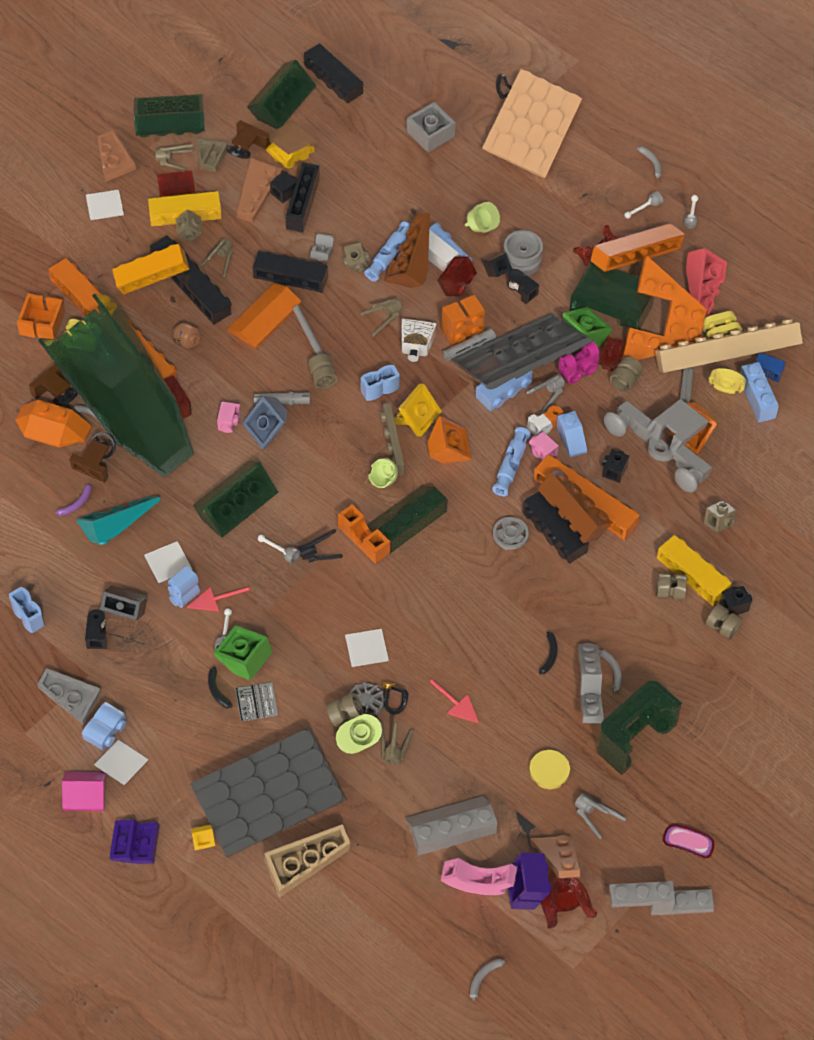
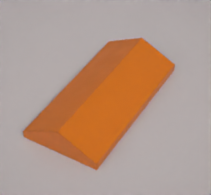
M273 283L227 328V331L256 349L293 312V307L300 305L302 302L287 286Z

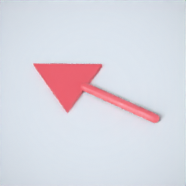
M209 587L189 604L187 608L219 612L215 600L249 591L250 587L215 597L211 587Z
M430 679V683L455 704L447 714L479 723L468 694L458 702L438 683Z

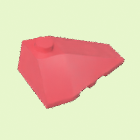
M703 248L688 252L686 273L690 295L707 309L706 318L710 316L714 306L713 300L720 292L718 289L720 284L725 280L727 262Z

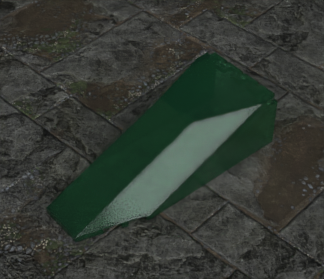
M95 293L92 296L99 304L97 308L100 313L93 309L83 318L86 323L85 325L81 320L69 329L72 336L65 332L57 340L40 338L38 341L107 433L114 438L116 444L130 452L132 456L146 463L148 467L161 476L167 477L194 455L177 401L118 305L109 296Z

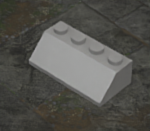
M484 796L405 818L418 856L496 834L497 832L495 814L491 804Z

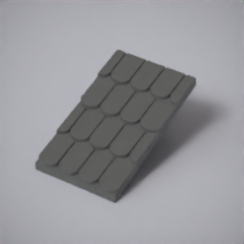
M551 313L451 360L469 376H472L477 382L484 385L485 388L495 389L513 378L517 379L540 365H547L564 354L569 355L592 341L589 337Z
M311 728L302 730L190 783L226 857L243 851L347 800Z

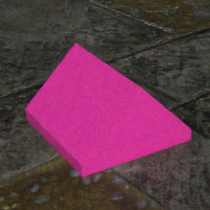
M65 772L62 780V809L69 811H104L107 773Z

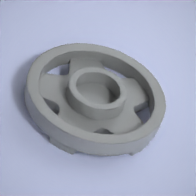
M505 517L494 525V541L505 550L518 549L524 546L528 540L529 530L521 519ZM502 524V529L497 530V528Z

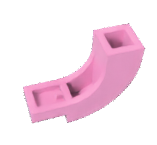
M460 858L444 862L441 881L465 892L481 895L505 894L506 888L514 886L517 867L513 864H508L497 868H480Z

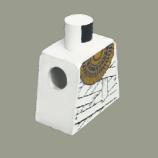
M402 319V353L408 354L407 358L409 361L416 362L419 356L428 355L436 336V323Z

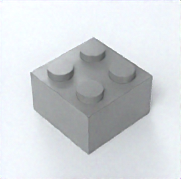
M435 102L407 118V133L427 152L434 150L455 137L456 123Z

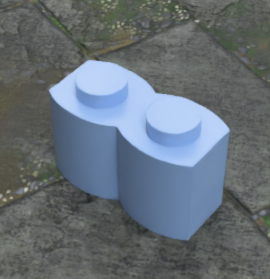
M394 365L384 366L377 372L366 373L360 378L361 393L366 401L375 400L382 396V394H390L399 389L400 374Z
M185 566L168 580L169 599L173 605H178L180 608L184 607L200 593L198 577L188 566Z
M19 587L9 593L12 610L18 618L22 619L23 626L27 631L34 633L44 627L41 609L31 600V596L25 588Z
M104 702L82 731L83 739L102 751L106 747H110L115 740L114 735L118 731L121 732L126 726L125 713Z

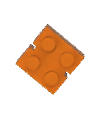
M27 293L17 320L19 335L33 338L38 335L39 339L55 342L65 314L63 300L47 297V311L43 296Z
M475 295L460 300V304L468 314L467 317L457 302L442 307L441 330L451 345L461 343L466 340V337L470 338L472 335H478L484 331L485 310Z

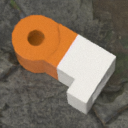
M551 406L547 412L538 417L535 414L528 417V429L537 436L541 432L548 434L556 429L557 416L563 414L562 408Z

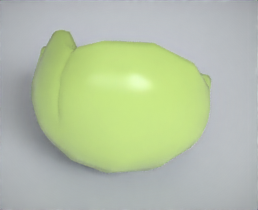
M380 458L371 465L372 470L368 476L372 485L377 488H386L396 481L398 468L394 461L388 458Z

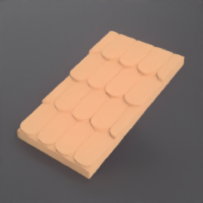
M521 69L482 149L545 179L582 98Z

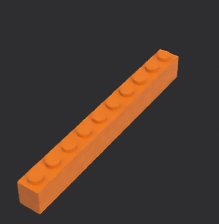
M65 258L49 268L50 280L90 322L101 326L104 336L159 393L177 382L176 368L166 361L161 352L158 353L154 349L150 341H146L143 338L142 333L132 326L128 318H124L117 307L111 305L107 296H103L95 284L92 285L84 273L81 274L78 271L75 263H71Z

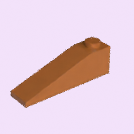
M428 212L415 216L406 233V241L397 249L400 252L396 260L392 259L384 279L386 282L409 288L423 286L428 270L430 214Z

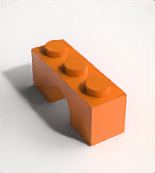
M353 504L338 514V528L375 564L390 554V540L378 529L372 532L365 522V516Z

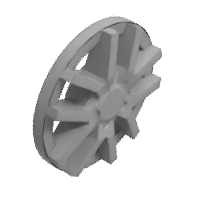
M362 682V684L355 685L350 690L349 694L357 692L356 695L360 700L362 708L365 709V714L376 716L382 711L385 698L383 691L377 685ZM360 688H364L363 693L359 690ZM370 708V709H372L374 712H373V713H368V709Z

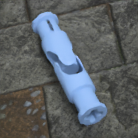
M403 221L399 224V229L393 232L387 243L372 260V265L364 271L365 276L369 280L377 281L380 273L386 270L392 259L399 252L397 249L400 245H403L407 238L406 233L410 227L408 222Z
M517 427L515 429L514 439L509 444L506 456L497 475L498 480L492 488L496 495L507 496L509 493V485L514 480L520 460L526 449V441L531 436V432L527 428Z

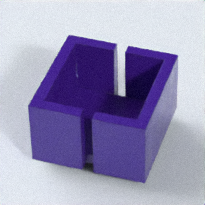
M520 853L514 862L511 863L517 867L514 886L508 888L511 909L534 910L551 891V883L548 881L547 875L548 863L545 861V854Z

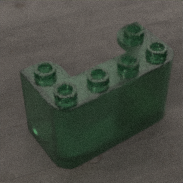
M589 262L571 295L570 311L589 307L621 320L620 326L622 327L625 325L627 328L640 330L653 306L654 297L637 293L639 277L618 269L605 272L593 262Z
M657 681L646 682L602 721L596 748L597 753L619 774L623 775L630 768L632 762L629 753L632 752L633 746L630 745V741L648 725L660 734L670 732L677 726L682 702Z

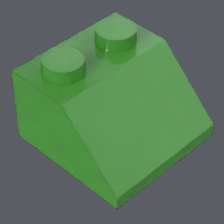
M589 307L565 312L562 315L566 323L589 337L597 347L605 345L612 328Z
M235 625L213 654L235 675L252 680L273 651L266 636Z

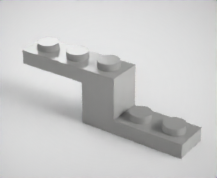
M578 644L580 664L579 695L583 723H603L604 715L601 700L602 670L598 644Z
M673 881L609 885L611 907L650 905L651 915L714 911L712 889L674 891Z

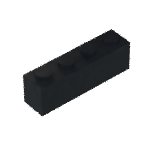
M320 43L304 52L305 67L311 70L318 79H321L329 89H332L340 99L349 103L363 94V81Z
M302 163L286 214V230L304 233L320 180L319 165Z
M258 251L253 265V278L323 293L328 279V265L291 258L285 255H277L271 252Z
M538 491L524 500L523 514L534 523L538 532L544 534L547 542L558 550L560 557L566 559L570 564L588 553L589 542L583 543L580 540L582 535L578 531L574 532L569 527L571 522L558 514L559 508L552 506L541 492Z

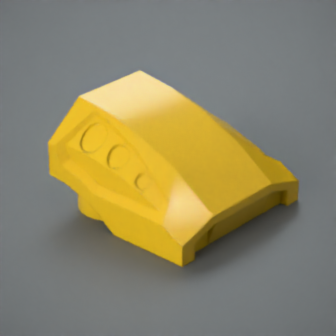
M272 143L266 148V151L276 162L281 163L283 167L292 168L298 160L308 159L310 152H315V148L309 144L288 155Z

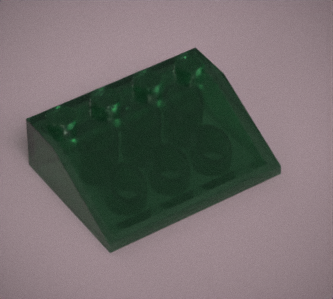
M202 94L134 98L136 136H165L173 133L175 135H183L189 132L192 134L205 132Z

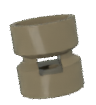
M319 354L308 361L316 388L327 389L336 384L338 378L329 355Z
M629 356L622 358L618 368L614 370L610 377L612 385L621 391L631 390L643 371L641 363Z
M659 573L656 597L668 599L669 596H672L675 600H684L687 576L675 574L674 577H671L669 573Z
M718 604L710 613L705 625L714 631L719 630L720 635L730 640L739 629L743 619L735 613L729 614L727 608Z
M355 693L343 696L342 701L336 699L327 703V712L335 727L341 726L348 719L351 720L357 716L364 715L360 700Z

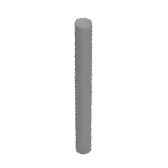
M294 306L293 311L316 355L324 354L300 306Z

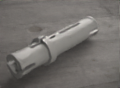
M489 328L478 335L474 334L471 338L443 350V356L446 361H450L495 339V333L493 329Z
M310 392L254 393V405H257L263 396L275 397L281 404H289V406L294 404H310Z

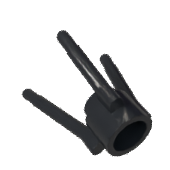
M336 529L298 546L302 560L308 559V562L311 563L318 560L342 558V554L314 556V554H317L315 544L336 533Z

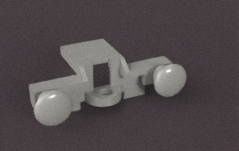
M681 399L653 421L628 401L618 407L616 414L613 412L605 414L604 425L612 435L621 437L626 433V428L629 427L637 436L648 443V452L654 459L663 462L675 459V465L678 467L675 472V481L683 491L695 492L698 483H702L709 477L712 467L684 446L687 441L708 425V420ZM665 427L675 433L671 446L660 439ZM659 448L662 449L664 452H658L655 449Z

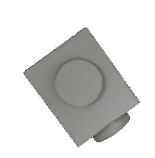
M317 233L316 242L311 250L310 257L318 261H328L333 252L334 236Z

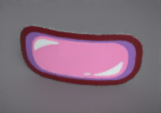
M679 824L669 825L662 838L666 846L689 852L703 859L711 857L715 846L714 840L708 834Z

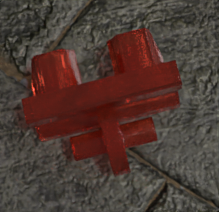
M607 336L598 365H602V369L613 371V369L617 368L625 340H616Z

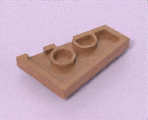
M113 130L97 136L105 182L136 170V164Z
M560 835L558 837L531 838L532 848L537 849L539 854H545L548 866L558 878L580 877V868L572 836Z

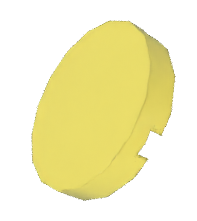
M719 368L710 373L709 383L714 384V388L718 391L735 394V391L741 393L745 389L746 379L736 371Z
M541 751L531 760L529 767L530 777L541 788L549 790L559 788L568 780L570 773L569 761L558 751Z

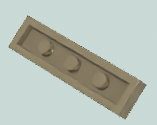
M391 403L383 404V411L380 412L381 422H385L386 426L383 427L384 437L389 440L387 442L388 453H392L390 460L394 461L397 465L398 475H404V462Z

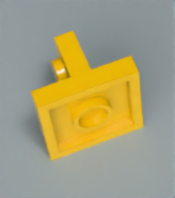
M418 384L398 408L400 412L394 417L396 425H409L414 434L421 437L442 411L425 384Z

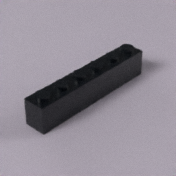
M165 236L150 245V253L161 251L170 245H176L177 242ZM185 252L190 270L170 278L211 323L215 325L231 315L232 303L228 297H224L221 294L218 286H214L210 282L209 277L200 271L198 265L195 262L193 263Z

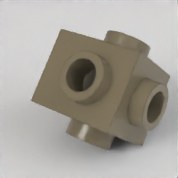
M189 210L176 218L177 235L189 242L202 234L201 216Z
M361 242L344 247L346 257H343L346 268L349 267L351 272L355 273L363 272L366 268H369L368 261H370V255L368 250L365 251Z
M723 500L707 507L704 524L717 533L734 525L736 509Z

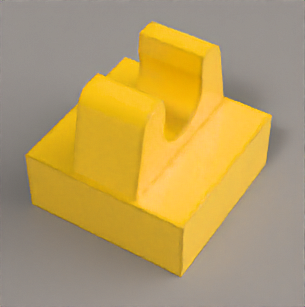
M212 825L191 828L195 850L215 846Z

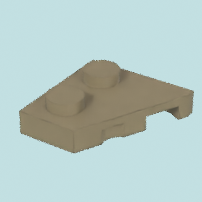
M197 138L200 169L217 172L227 152L228 142Z

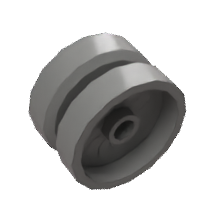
M527 230L514 231L509 234L504 241L503 252L506 253L512 269H518L527 276L539 270L543 251L541 238Z

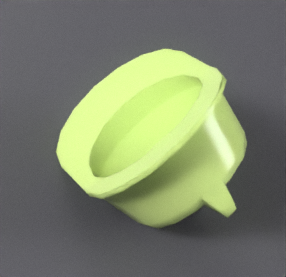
M481 203L467 214L465 226H469L474 232L486 233L498 227L500 223L499 211L493 203Z
M364 714L357 716L339 727L336 733L337 745L345 753H358L378 742L382 733L381 723L372 715Z

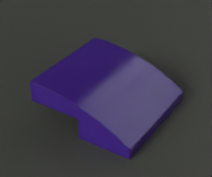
M115 820L109 859L124 863L154 864L159 824L157 822L137 823L135 820Z

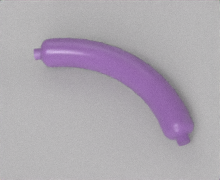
M89 483L85 485L83 493L77 501L67 507L58 509L55 513L58 516H63L79 509L89 498L92 486Z

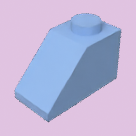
M572 411L557 416L556 430L569 457L587 453L583 428L576 412Z

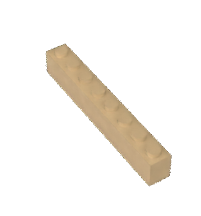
M793 319L782 320L781 324H776L775 322L764 324L765 327L762 328L751 326L747 328L748 331L741 332V329L730 331L728 335L723 333L713 334V338L709 339L698 337L695 338V342L689 343L688 340L680 341L676 346H671V344L661 345L660 349L655 350L658 371L665 373L803 344L800 323L793 321Z

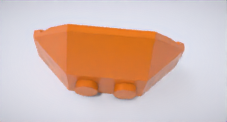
M35 400L23 405L15 419L25 438L58 448L76 443H84L92 429V426L73 410L41 400Z

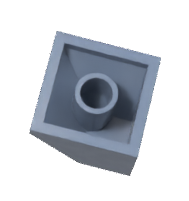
M263 396L242 424L261 448L266 449L286 423L287 410L277 398Z

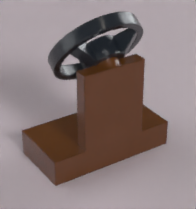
M240 120L236 124L237 136L232 141L234 145H229L227 152L238 158L249 159L251 153L248 149L252 144L264 149L270 145L269 134Z
M58 363L54 364L29 384L31 396L37 399L46 391H49L55 397L53 400L54 404L58 406H63L73 401L77 397L78 392L76 388H70V385L62 379L64 378L63 371Z
M100 432L95 434L82 457L72 454L69 459L72 469L105 483L108 479L107 469L99 464L102 459L109 458L114 454L116 442L109 433ZM104 434L108 436L112 443L100 440L98 435ZM109 446H113L111 453L105 456Z

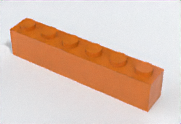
M670 223L594 246L591 262L606 272L643 261L646 256L652 258L681 249L685 233Z
M548 454L534 469L533 479L540 484L551 472H564L572 484L580 487L581 493L585 497L595 502V507L604 511L609 516L608 519L612 524L607 529L624 541L638 526L640 515L634 509L628 508L619 499L613 498L604 489L598 488L589 479L583 478L574 469L562 464L559 459L553 458Z

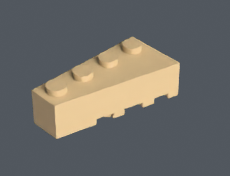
M342 824L264 853V861L278 897H282L350 850V841Z

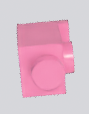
M221 402L217 418L218 431L233 433L234 425H238L241 416L240 404Z
M544 432L530 439L529 444L535 457L541 460L548 454L553 458L557 457L559 445Z

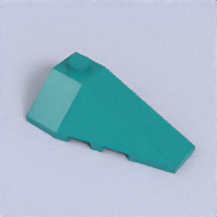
M148 496L128 502L127 507L125 505L111 507L110 512L100 513V511L76 520L90 542L104 545L109 543V539L115 538L160 501V497Z

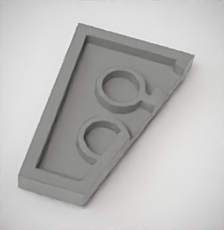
M47 668L37 684L43 693L82 725H84L101 693L100 688Z

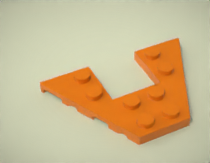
M648 256L644 257L637 293L670 301L663 336L628 328L621 360L628 356L636 360L656 356L655 350L660 349V346L665 344L676 346L680 341L688 340L689 343L695 342V338L701 337L707 309Z

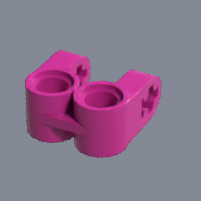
M592 341L583 346L582 351L575 357L572 354H565L560 357L558 371L569 384L576 383L583 375L588 376L598 368L599 349L597 345Z

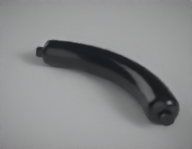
M549 631L546 637L550 645V654L546 663L539 669V674H546L552 668L557 658V641L554 634Z
M213 667L209 670L208 674L210 692L221 706L226 709L232 708L231 702L224 698L217 688L216 667Z

